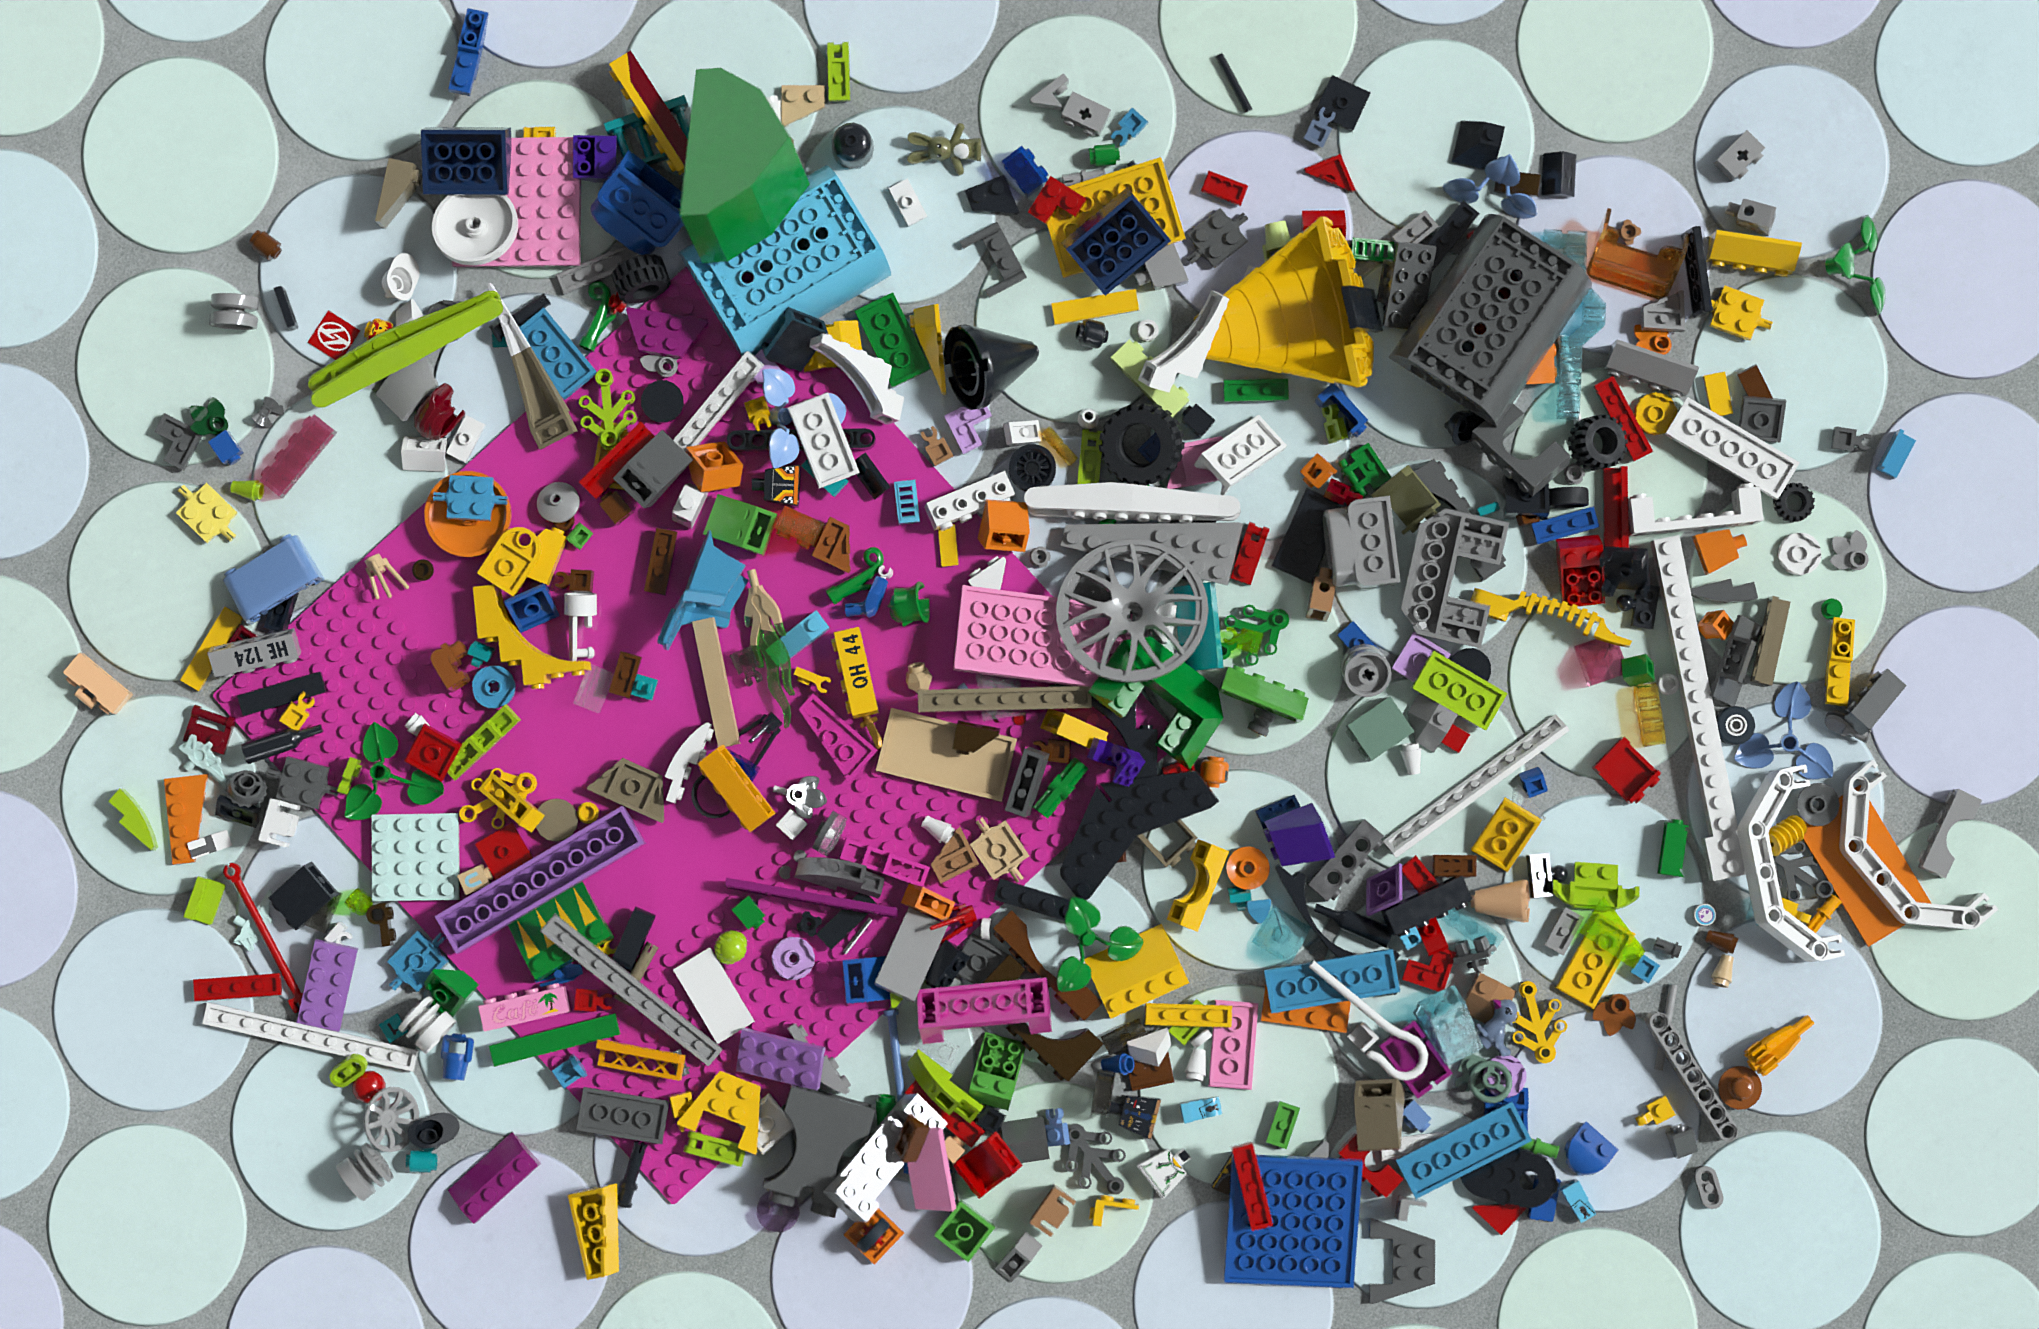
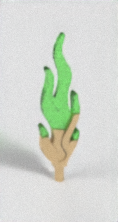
M756 569L747 571L751 588H748L749 594L745 606V626H752L750 636L752 654L758 668L764 667L760 650L764 655L767 666L768 688L782 708L784 728H788L791 720V708L780 685L779 666L782 671L784 689L790 696H793L795 692L791 686V661L784 643L773 628L771 619L780 636H786V631L778 605L764 590L763 586L759 585Z

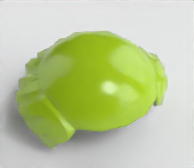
M735 930L722 933L717 938L714 947L717 959L723 964L730 965L744 958L747 949V939L743 933Z

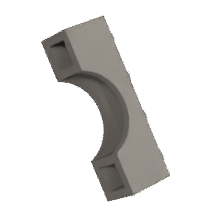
M1954 789L1953 792L1950 791L1945 799V803H1947L1945 810L1940 811L1936 819L1938 825L1935 831L1932 830L1927 838L1929 844L1926 850H1922L1918 857L1920 862L1919 868L1940 878L1947 877L1955 860L1947 847L1948 831L1958 821L1973 820L1982 802L1981 799L1960 789Z

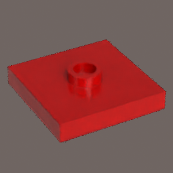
M424 723L404 762L442 782L463 744Z
M513 822L475 844L495 880L533 859L531 852Z

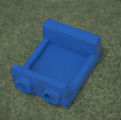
M1331 383L1317 396L1314 402L1319 407L1329 399L1334 404H1337L1339 410L1355 426L1349 431L1348 438L1350 439L1352 436L1357 438L1367 428L1365 424L1368 419L1335 383Z

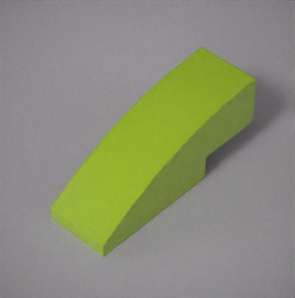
M119 788L108 801L124 815L119 823L150 850H156L158 848L156 836L143 809L125 789Z

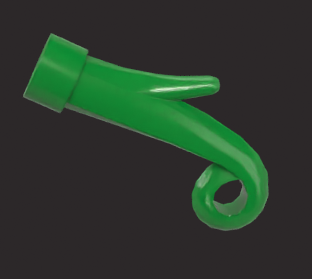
M599 281L590 284L588 294L594 300H601V303L586 333L581 337L578 344L579 347L590 352H594L601 333L616 318L615 314L607 317L611 293L607 285ZM600 288L603 294L596 295L594 289Z
M870 547L863 554L865 563L870 566L868 569L837 586L833 585L825 590L834 605L850 594L870 590L872 584L865 583L878 573L879 567L884 562L883 554L878 548ZM871 553L877 556L876 562L869 560Z

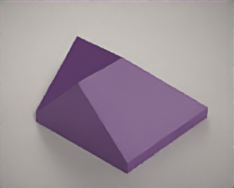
M1398 863L1366 879V915L1371 916L1402 901V864Z

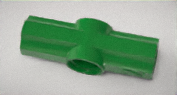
M1074 757L1063 772L1058 774L1046 788L1048 790L1034 805V808L1046 818L1051 816L1057 806L1064 802L1075 789L1074 786L1087 772L1088 768Z

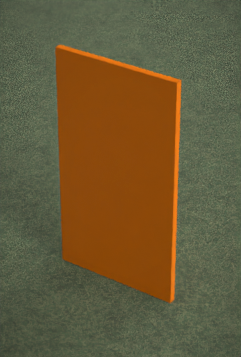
M1861 785L1855 787L1854 789L1856 791H1859L1861 789ZM1842 795L1839 797V811L1834 820L1823 826H1813L1805 822L1807 832L1804 834L1803 840L1819 864L1826 879L1833 885L1835 894L1841 900V904L1867 947L1906 924L1900 923L1840 851ZM1869 800L1866 843L1916 902L1932 904ZM1850 841L1849 849L1855 852L1857 848L1856 843ZM1878 874L1876 878L1877 883L1883 885L1884 877ZM1909 907L1904 911L1908 919L1912 916V910Z

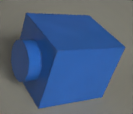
M227 430L208 441L216 455L225 465L237 463L241 459L240 456L244 454L232 434Z

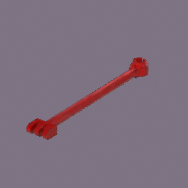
M234 862L229 863L230 865H225L223 874L234 883L294 997L288 1000V1003L296 1014L299 1012L296 1003L301 1005L303 993H301L242 881L240 865ZM229 867L235 869L234 875L228 874Z

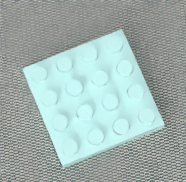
M459 813L372 815V901L460 900V881L457 875H460Z

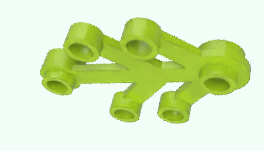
M600 369L597 371L595 379L598 385L601 386L603 409L593 403L587 395L579 399V405L582 409L591 411L604 421L605 430L595 424L590 416H584L581 419V425L585 430H591L600 437L601 446L605 450L611 451L621 441L620 435L628 425H632L637 421L635 412L628 410L615 428L613 425V421L625 406L635 401V395L631 390H625L619 401L612 408L610 385H612L614 378L608 369ZM603 377H609L607 382H602ZM626 395H632L630 400H625ZM589 400V404L586 406L582 405V402ZM628 415H634L632 420L626 419ZM586 420L591 421V424L589 426L584 425V422ZM614 438V442L611 444L607 443V440Z

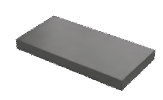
M909 907L874 985L913 1003L948 925L930 930V926L940 923V921Z

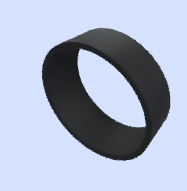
M702 774L692 787L691 797L694 807L699 813L709 818H721L731 813L732 811L728 810L722 814H711L701 808L697 800V790L701 782L707 778Z

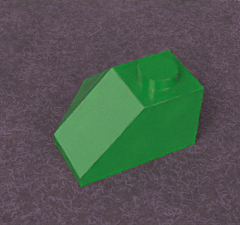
M433 969L424 982L426 990H430L432 995V1007L435 1004H439L440 1007L437 1012L442 1014L446 1011L451 1017L457 1014L479 986L472 977L461 970Z

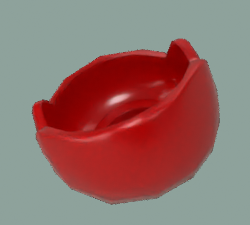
M365 1071L362 1076L352 1082V1093L357 1100L368 1104L375 1094L386 1088L383 1077L375 1071Z

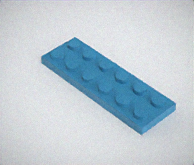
M1393 948L1315 961L1360 999L1400 992ZM1312 962L1264 970L1271 1013L1349 1000L1309 968Z
M1511 1101L1396 1159V1162L1415 1199H1418L1531 1142L1532 1139Z

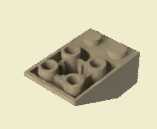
M1398 1079L1356 1081L1354 1106L1358 1151L1401 1149L1405 1088Z

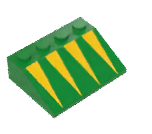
M583 881L508 925L527 966L537 981L545 979L556 970H560L575 961L572 956L541 932V929L554 914L558 915L597 948L615 938Z

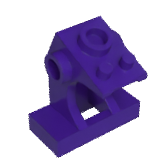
M1095 737L1087 756L1089 759L1117 767L1112 782L1128 787L1133 783V779L1146 762L1139 752Z

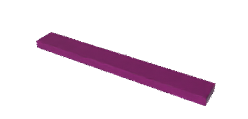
M726 878L725 883L728 889L890 918H897L898 909L890 906Z

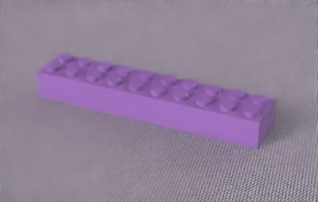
M621 806L434 917L455 953L460 954L645 845L646 842L625 806Z

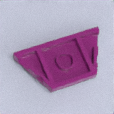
M626 307V313L639 353L682 359L688 352V348L698 339V335L708 326V319Z

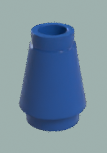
M1126 1053L1103 1058L1101 1068L1103 1071L1127 1075L1134 1069V1059Z

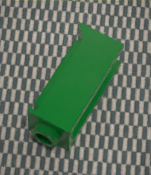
M1671 819L1670 823H1664L1657 874L1684 877L1680 869L1683 868L1688 832L1685 828H1689V825H1683V820Z

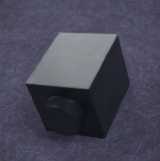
M1195 404L1193 407L1189 405L1181 414L1184 417L1181 422L1199 438H1202L1216 421L1198 404Z

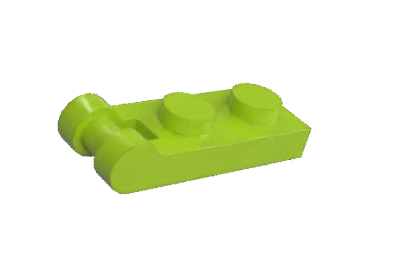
M827 42L829 102L850 101L849 42H842V44ZM834 53H842L843 58H834Z
M1082 429L1077 484L1099 483L1102 452H1099V445L1102 444V440L1099 437L1103 431L1089 432L1088 429ZM1088 440L1096 441V447L1087 446Z
M689 1130L687 1135L689 1140L688 1144L684 1147V1152L742 1167L746 1151L738 1149L739 1143ZM697 1140L703 1141L702 1149L696 1148Z

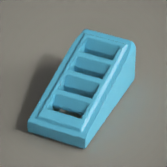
M916 480L894 482L898 524L920 523ZM912 486L911 491L899 492L900 487ZM913 495V499L900 500V496ZM914 503V507L901 508V504ZM904 512H915L913 516L902 517Z

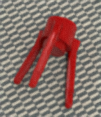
M966 904L954 906L952 911H959L956 912V917L929 927L930 930H934L959 921L960 925L964 924L945 936L940 944H943L946 939L950 940L966 928L973 926V922L977 921V917L972 904L966 906Z

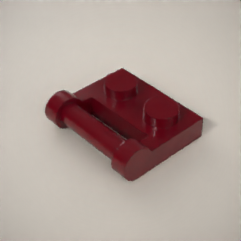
M194 705L183 742H187L190 735L194 734L197 736L198 742L203 744L211 742L213 744L210 749L211 751L225 755L236 718L232 716L225 717L203 710L201 706ZM199 717L225 725L224 732L198 724Z

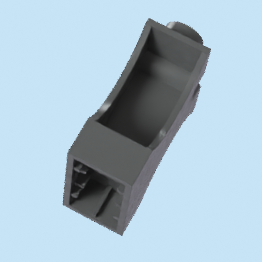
M791 1084L784 1112L794 1125L797 1136L796 1146L791 1159L785 1167L776 1174L764 1178L763 1188L770 1190L768 1199L779 1204L793 1206L795 1198L799 1197L801 1189L804 1186H809L813 1189L811 1194V1201L813 1202L810 1211L822 1216L835 1218L837 1209L840 1208L823 1192L836 1177L837 1165L843 1152L854 1141L869 1135L876 1111L875 1105Z

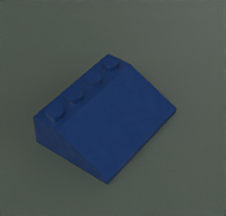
M426 127L421 129L423 194L508 195L512 152L511 127Z
M1127 187L1061 243L1106 296L1171 242V240Z

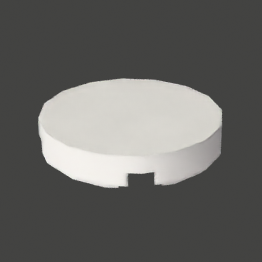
M1794 533L1787 536L1778 548L1780 565L1793 575H1805L1812 572L1821 561L1822 553L1819 542L1807 533Z

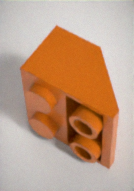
M986 499L977 537L979 542L985 549L1025 552L1030 533L1027 504L1025 502Z

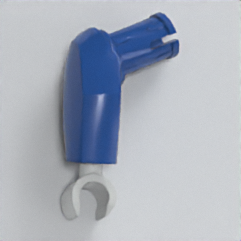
M884 565L879 567L880 577H875L864 602L845 604L846 617L865 615L870 618L875 616L887 589L888 581L886 579L891 578L893 575L891 567L887 574H883Z

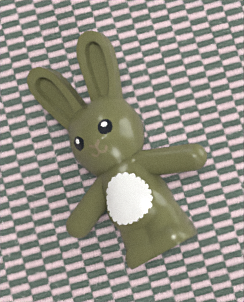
M962 123L956 125L950 140L943 136L929 137L918 132H911L907 136L908 141L915 145L928 147V149L910 153L907 161L911 164H916L929 159L943 161L950 158L956 173L962 175L964 168L960 159L981 161V138L960 139L964 130V124Z

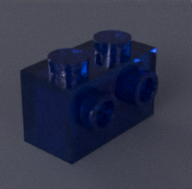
M1020 146L1003 159L1001 164L1025 196L1029 198L1046 184L1049 174L1042 165L1037 166L1034 162L1035 156L1029 148L1025 150L1023 146Z

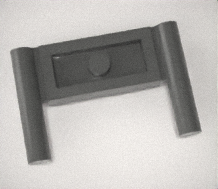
M998 222L959 241L964 249L982 239L1004 281L985 290L989 298L1027 278Z

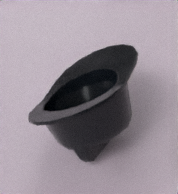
M1457 411L1444 424V427L1452 436L1454 444L1460 446L1471 442L1472 431L1485 420L1473 412Z
M445 1112L419 1119L409 1126L408 1139L421 1150H436L442 1144L456 1137L460 1129L459 1121L454 1115Z

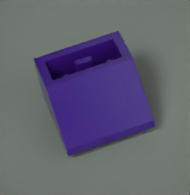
M573 135V179L604 183L616 167V136Z

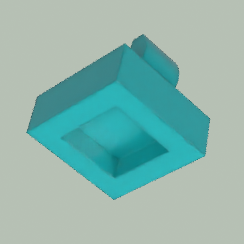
M475 641L467 653L474 656L471 665L479 668L484 661L488 662L492 658L495 648Z
M637 674L631 695L653 701L658 680Z
M1227 888L1230 903H1236L1237 911L1246 910L1245 901L1252 900L1250 889Z

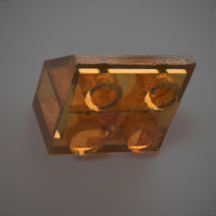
M785 506L773 528L777 531V536L788 541L790 538H793L798 546L809 550V547L815 548L825 523Z

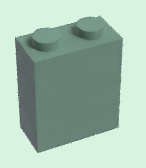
M1391 696L1346 725L1348 730L1345 731L1352 742L1356 740L1360 746L1358 751L1363 759L1366 760L1368 758L1369 761L1374 760L1414 733V730Z

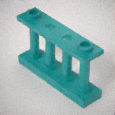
M685 95L665 101L664 103L669 111L676 115L680 128L688 139L689 125L684 111L689 106ZM635 113L604 123L608 135L616 136L623 157L629 150L623 133L625 129L633 127V129H636L646 157L642 160L650 166L669 159L665 153L653 154L643 127L645 121L642 117L638 119Z

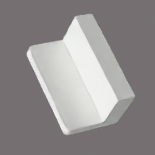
M404 436L401 447L403 470L444 472L446 470L445 453L447 438L434 441L424 437Z

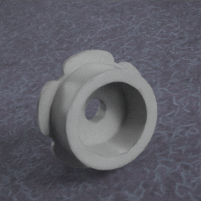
M1576 463L1570 464V466L1564 469L1565 480L1569 484L1581 483L1585 476L1584 469Z
M1039 546L1030 552V562L1035 567L1043 568L1047 566L1051 555L1046 551L1045 547Z

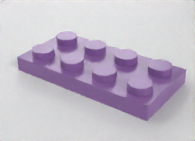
M315 939L297 1023L340 1032L358 948Z
M743 1028L741 1030L736 1071L818 1090L821 1083L825 1047Z

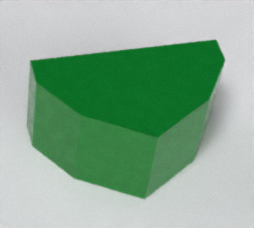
M723 68L696 69L680 217L702 263L728 262L772 235L810 183L789 133L761 89Z

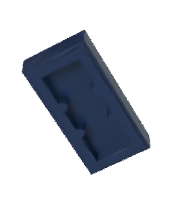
M1292 795L1255 810L1262 828L1266 829L1264 821L1301 806L1296 796Z

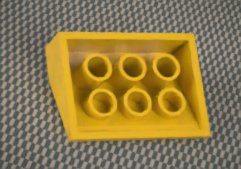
M1162 923L1139 934L1143 939V945L1139 952L1128 960H1113L1108 955V948L1085 958V964L1091 968V978L1110 1019L1189 983Z

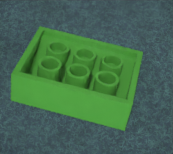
M1233 665L1232 668H1227L1218 690L1220 693L1297 723L1303 721L1309 698L1305 697V692L1295 688L1293 691L1284 689V684L1273 681L1271 684L1264 681V676L1253 673L1252 676L1244 673V668Z

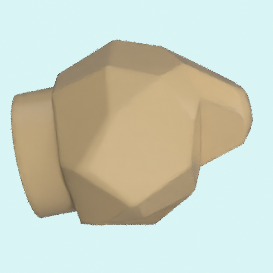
M917 662L910 664L906 673L908 688L916 693L917 690H929L932 675L925 667V663Z

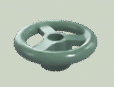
M1492 1060L1483 1061L1477 1064L1471 1071L1469 1086L1474 1096L1486 1103H1497L1505 1099L1510 1093L1512 1077L1509 1070L1503 1064ZM1488 1067V1072L1484 1074L1483 1081L1476 1085L1475 1080L1478 1072ZM1495 1068L1499 1069L1504 1074L1506 1079L1505 1086L1500 1084L1501 1078L1500 1075L1496 1071H1494ZM1493 1078L1495 1083L1489 1084L1487 1079ZM1485 1088H1495L1501 1093L1494 1097H1488L1479 1091Z

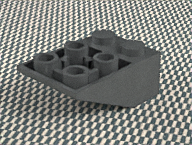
M661 430L626 463L613 479L643 508L651 507L693 459Z

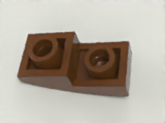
M1756 364L1737 373L1747 396L1773 398Z

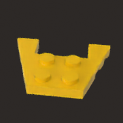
M719 1071L678 1120L677 1125L695 1132L703 1111L745 1126L738 1149L756 1155L761 1086Z

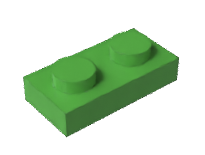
M1279 1101L1266 1139L1267 1143L1287 1149L1300 1107Z

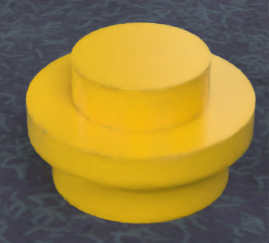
M591 802L581 804L577 810L579 820L586 824L595 822L599 816L598 807Z

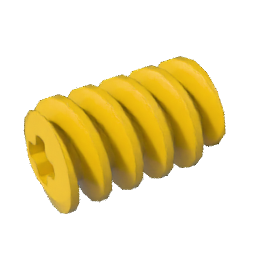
M1791 815L1769 829L1768 835L1773 856L1780 855L1786 849L1803 840L1804 834L1807 832V826L1802 818L1797 815Z

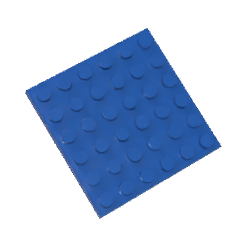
M1232 1154L1224 1283L1354 1288L1362 1159L1256 1155L1273 1226L1252 1231Z

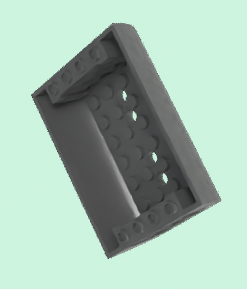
M1486 214L1402 336L1389 358L1497 428L1591 289V280L1576 262L1509 219L1496 214ZM1513 271H1518L1522 274V279L1515 282L1511 280L1510 274ZM1507 289L1510 292V297L1508 299H1501L1498 296V291ZM1476 325H1484L1486 332L1483 335L1476 334L1474 332ZM1465 342H1471L1474 345V350L1466 353L1462 350V345Z

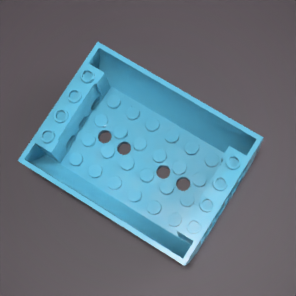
M828 165L807 176L810 185L772 235L728 262L702 263L694 244L678 252L741 357L746 351L755 356L762 350L764 342L771 343L786 322L784 312L788 307L819 319L891 276V269L881 246L837 174ZM821 228L826 229L828 232L827 238L823 240L816 237V231ZM802 239L807 240L810 244L809 248L804 251L797 247V243ZM765 261L770 262L773 266L772 270L767 273L760 269L761 263ZM746 272H750L754 276V280L748 284L744 283L741 279L742 275Z

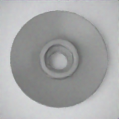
M564 482L549 484L540 492L537 499V509L540 515L552 523H563L570 520L576 514L580 505L579 495L575 488ZM560 497L559 502H553L555 498Z

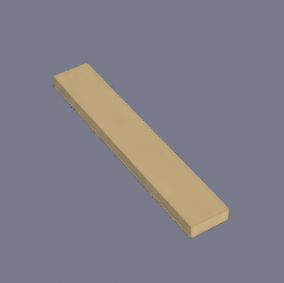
M715 617L693 621L717 745L720 747L724 744L725 747L741 744Z

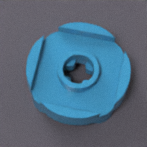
M501 666L482 668L476 673L472 681L474 697L478 703L487 708L499 709L503 707L515 695L516 682L513 675ZM497 681L499 683L498 688L500 689L498 692L494 691L491 693L489 691L490 686L488 685L490 682L495 683Z

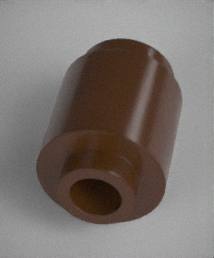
M257 230L249 240L252 249L267 260L276 259L282 251L280 248L281 243L265 231Z

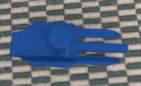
M570 963L541 981L535 980V983L555 978L553 981L540 984L541 987L556 983L563 984L574 981L577 977L584 974L582 965Z

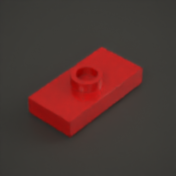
M1208 171L1201 192L1241 207L1248 185Z
M1416 855L1402 866V874L1418 893L1439 884Z
M1436 917L1430 919V923L1421 928L1416 926L1428 956L1449 948Z

